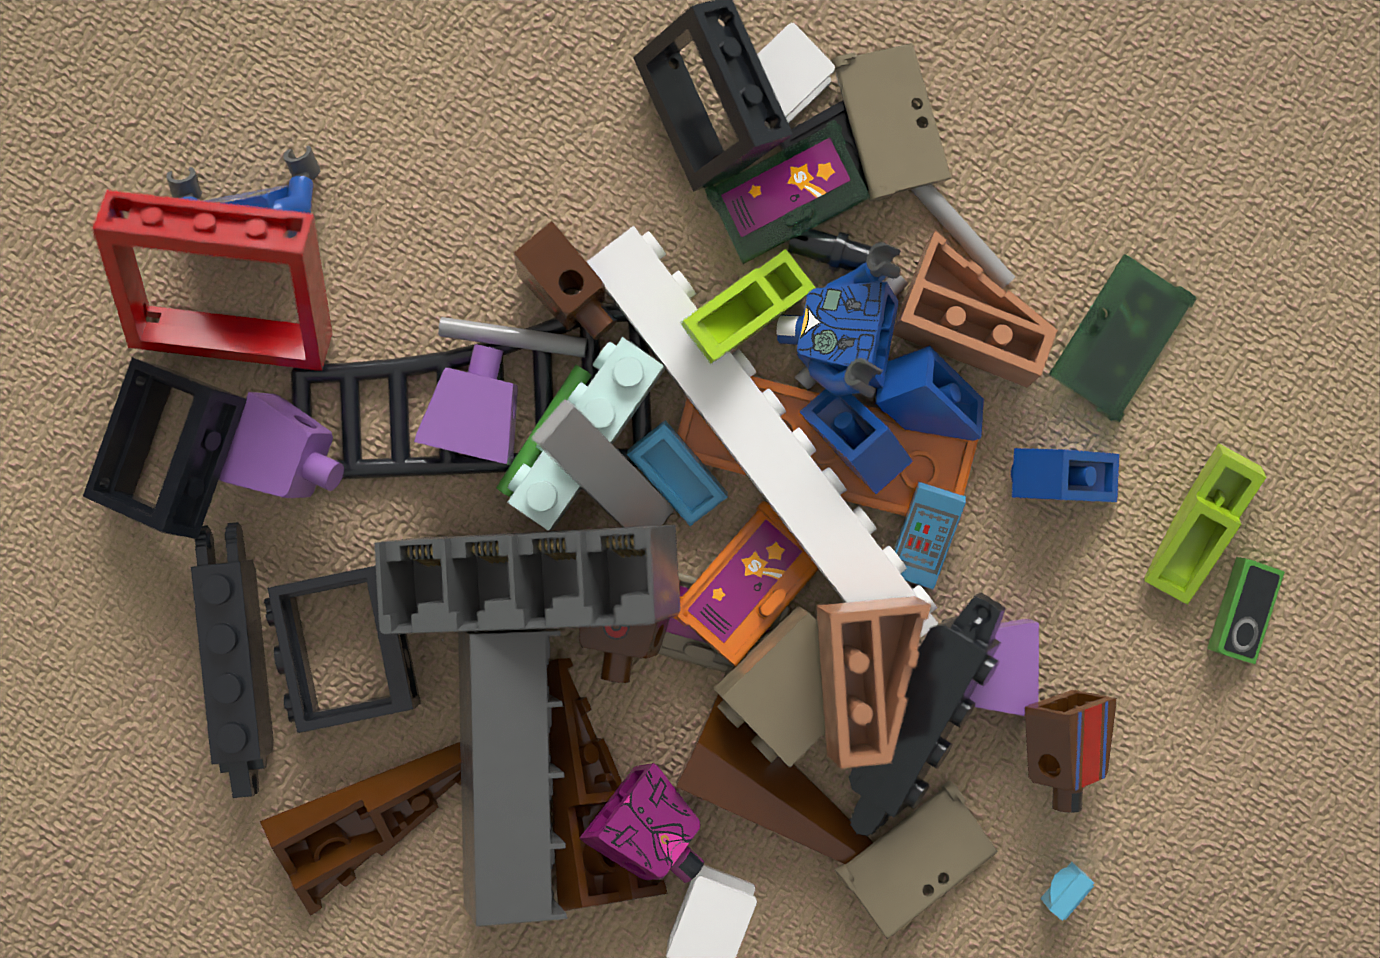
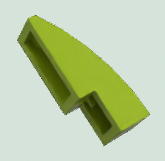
M785 249L760 268H755L685 318L680 324L710 364H712L800 303L816 287L787 249Z
M1218 443L1169 526L1144 577L1145 582L1188 605L1242 525L1239 518L1267 478L1262 466Z

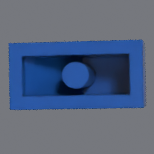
M930 346L888 361L883 388L876 389V404L902 428L971 441L981 438L984 398Z
M824 389L800 411L805 420L849 469L875 494L881 491L913 462L891 430L852 394L836 397Z
M1014 448V460L1011 467L1012 497L1117 502L1120 454L1065 449Z

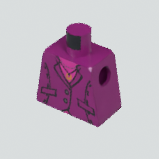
M654 763L634 766L580 837L585 844L644 880L662 879L670 870L682 882L688 883L700 872L704 865V860L688 847V844L700 829V820L660 768Z

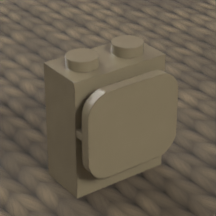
M799 606L774 630L765 632L736 667L731 664L725 672L724 679L713 688L724 699L717 707L737 728L746 722L757 733L751 742L771 763L779 756L791 767L825 734L818 622L809 612Z

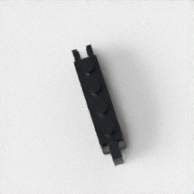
M239 522L227 523L225 527L228 562L216 563L213 533L208 525L202 526L198 539H195L197 566L191 567L211 765L219 764L220 773L229 772L232 797L241 798L255 796V794L259 793L258 769H265L267 767L266 756L273 752L274 739L256 568L253 560H246L242 526H240Z
M981 592L976 594L959 616L944 619L940 624L931 627L918 649L919 656L916 668L912 667L905 694L907 703L892 762L853 767L849 775L852 790L861 795L854 808V812L851 814L852 818L849 819L851 821L850 826L853 827L856 834L866 835L867 837L870 834L873 835L880 826L886 824L890 816H897L907 806L912 809L918 806L930 785L924 781L931 766L937 769L945 760L952 747V743L946 740L954 725L961 728L975 707L976 702L972 701L970 697L977 684L984 687L994 674L999 660L993 656L1001 644L995 637L1006 608Z

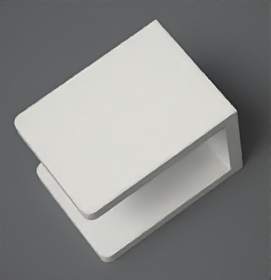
M794 23L788 24L757 54L788 124L830 85L831 78L829 76L835 70L834 64ZM765 121V125L770 129L769 124Z
M703 865L700 872L690 881L667 942L666 958H736L757 903L756 897L753 896L755 885Z

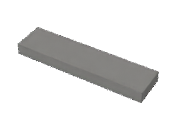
M566 399L563 400L531 437L621 527L659 526L675 510L607 438Z

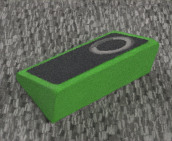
M1236 557L1207 649L1256 664L1285 572L1247 558Z

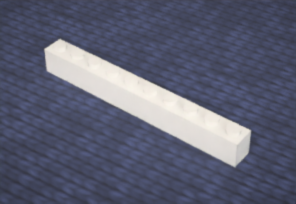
M633 226L589 259L587 263L605 284V291L660 363L664 365L673 380L843 602L916 596L931 603L928 620L924 619L920 638L931 627L938 625V622L931 614L937 609L935 603L920 585L912 589L905 581L901 573L907 567L889 545L883 550L870 535L877 528L861 507L858 506L852 511L840 495L847 489L830 467L821 471L810 457L817 450L799 427L791 432L780 417L786 410L775 394L769 388L761 393L750 377L756 373V370L746 356L737 349L734 353L729 352L710 364L680 323L685 318L698 310L690 300V298L696 295V292L679 270L671 275L660 261L666 253L649 231L641 236Z

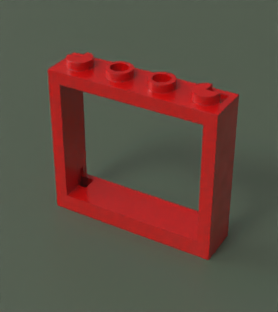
M113 190L106 191L92 226V231L128 348L323 370L333 332L314 214ZM123 212H130L128 219H125ZM288 231L297 232L296 239L287 238ZM133 247L289 265L299 323L149 306ZM146 318H158L160 320L158 323L147 322Z

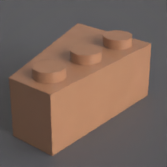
M935 230L924 246L896 319L893 335L922 347L930 346L935 352L1026 388L1029 387L1042 375L1058 330L1011 291L1005 292L982 273L984 269L973 260L968 262L946 244L947 239Z
M916 596L817 605L827 756L840 768L892 762L907 703L905 694L912 667L916 668L919 656L917 647L924 619L928 620L931 603Z

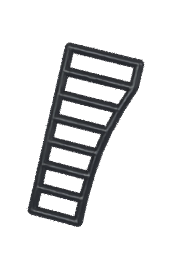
M602 303L617 322H628L629 342L649 355V347L615 303ZM556 318L525 328L528 330L564 334L580 327V337L587 338L585 358L581 357V368L592 375L586 386H589L599 371L593 364L600 354V338L594 340L579 322L567 330ZM488 343L476 344L503 351L497 380L504 381L503 356L522 348ZM474 344L444 352L402 358L324 364L322 371L293 368L291 371L292 404L311 418V384L340 382L343 460L335 461L344 466L342 479L506 473L510 467L509 464L470 455H459L457 452L439 448V456L411 457L407 376L436 372L437 385L445 368L455 369L470 365ZM532 350L536 426L554 398L552 353ZM388 379L391 458L362 459L359 381ZM650 392L632 416L633 445L652 431ZM629 448L617 449L634 467H637L627 455Z

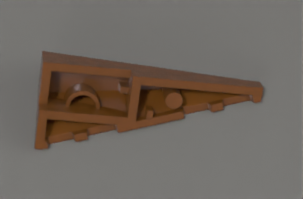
M559 658L549 661V665H547L549 694L562 701V707H551L552 727H550L549 733L551 763L564 772V778H553L552 795L554 832L565 842V848L555 849L558 904L564 911L667 894L664 880H644L580 839L591 822L621 785L622 780L605 739L597 738L587 715L592 710L587 697L579 696L568 669L574 666L571 658Z
M717 694L698 733V738L677 779V788L845 865L873 844V841L866 835L856 834V831L850 826L851 821L795 764L789 767L779 756L771 763L751 742L757 733L746 722L737 728L717 707L724 700Z
M460 742L260 821L272 850L289 876L294 890L310 916L322 908L321 899L339 883L345 887L356 879L355 870L375 853L383 856L439 808L437 799L455 783L461 786Z

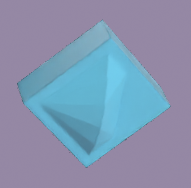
M1071 862L1066 868L1061 869L1055 874L1050 888L1040 899L1052 913L1063 921L1069 917L1094 887V882L1085 872Z

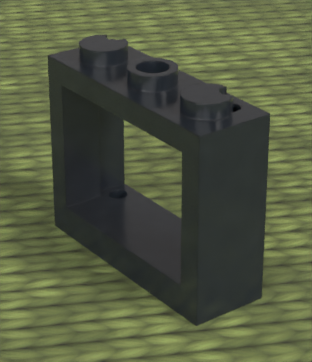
M710 0L691 5L633 57L693 192L730 180L793 135L733 0ZM719 20L723 22L724 26L719 23ZM692 41H694L738 139L735 144L725 151L680 54V51ZM669 62L674 65L675 69L670 67ZM765 121L769 124L770 129L765 125Z
M132 357L83 497L159 532L198 539L247 399L169 368ZM171 387L193 395L194 398L157 503L153 504L135 496L134 492Z
M376 565L267 588L269 598L264 599L266 606L265 616L269 626H275L279 643L278 646L274 647L275 664L279 674H285L289 693L284 695V708L288 712L289 722H295L297 733L413 710L421 704L407 633L383 634L379 629ZM367 582L390 695L319 710L296 597Z

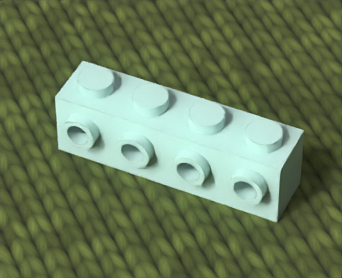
M623 337L617 346L610 341L606 344L593 364L599 370L589 386L581 382L567 400L612 445L665 370L664 365ZM536 445V448L541 450L542 453L532 468L523 464L507 487L514 492L508 503L550 531L556 527L582 488Z

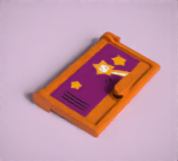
M762 501L757 506L755 514L680 599V613L673 617L684 627L688 625L735 667L819 570L775 511L765 501Z

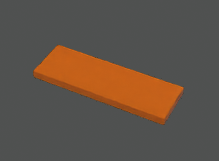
M754 376L750 377L761 393L769 388L784 406L786 412L780 417L791 432L799 427L817 450L810 457L820 470L824 471L827 467H830L847 489L840 495L844 501L906 517L918 482L964 496L978 439L971 441L905 430L881 409L864 405L891 430L913 460L900 474L875 494L849 469L801 415L800 411L820 393ZM686 398L677 434L704 465L746 475L690 400Z

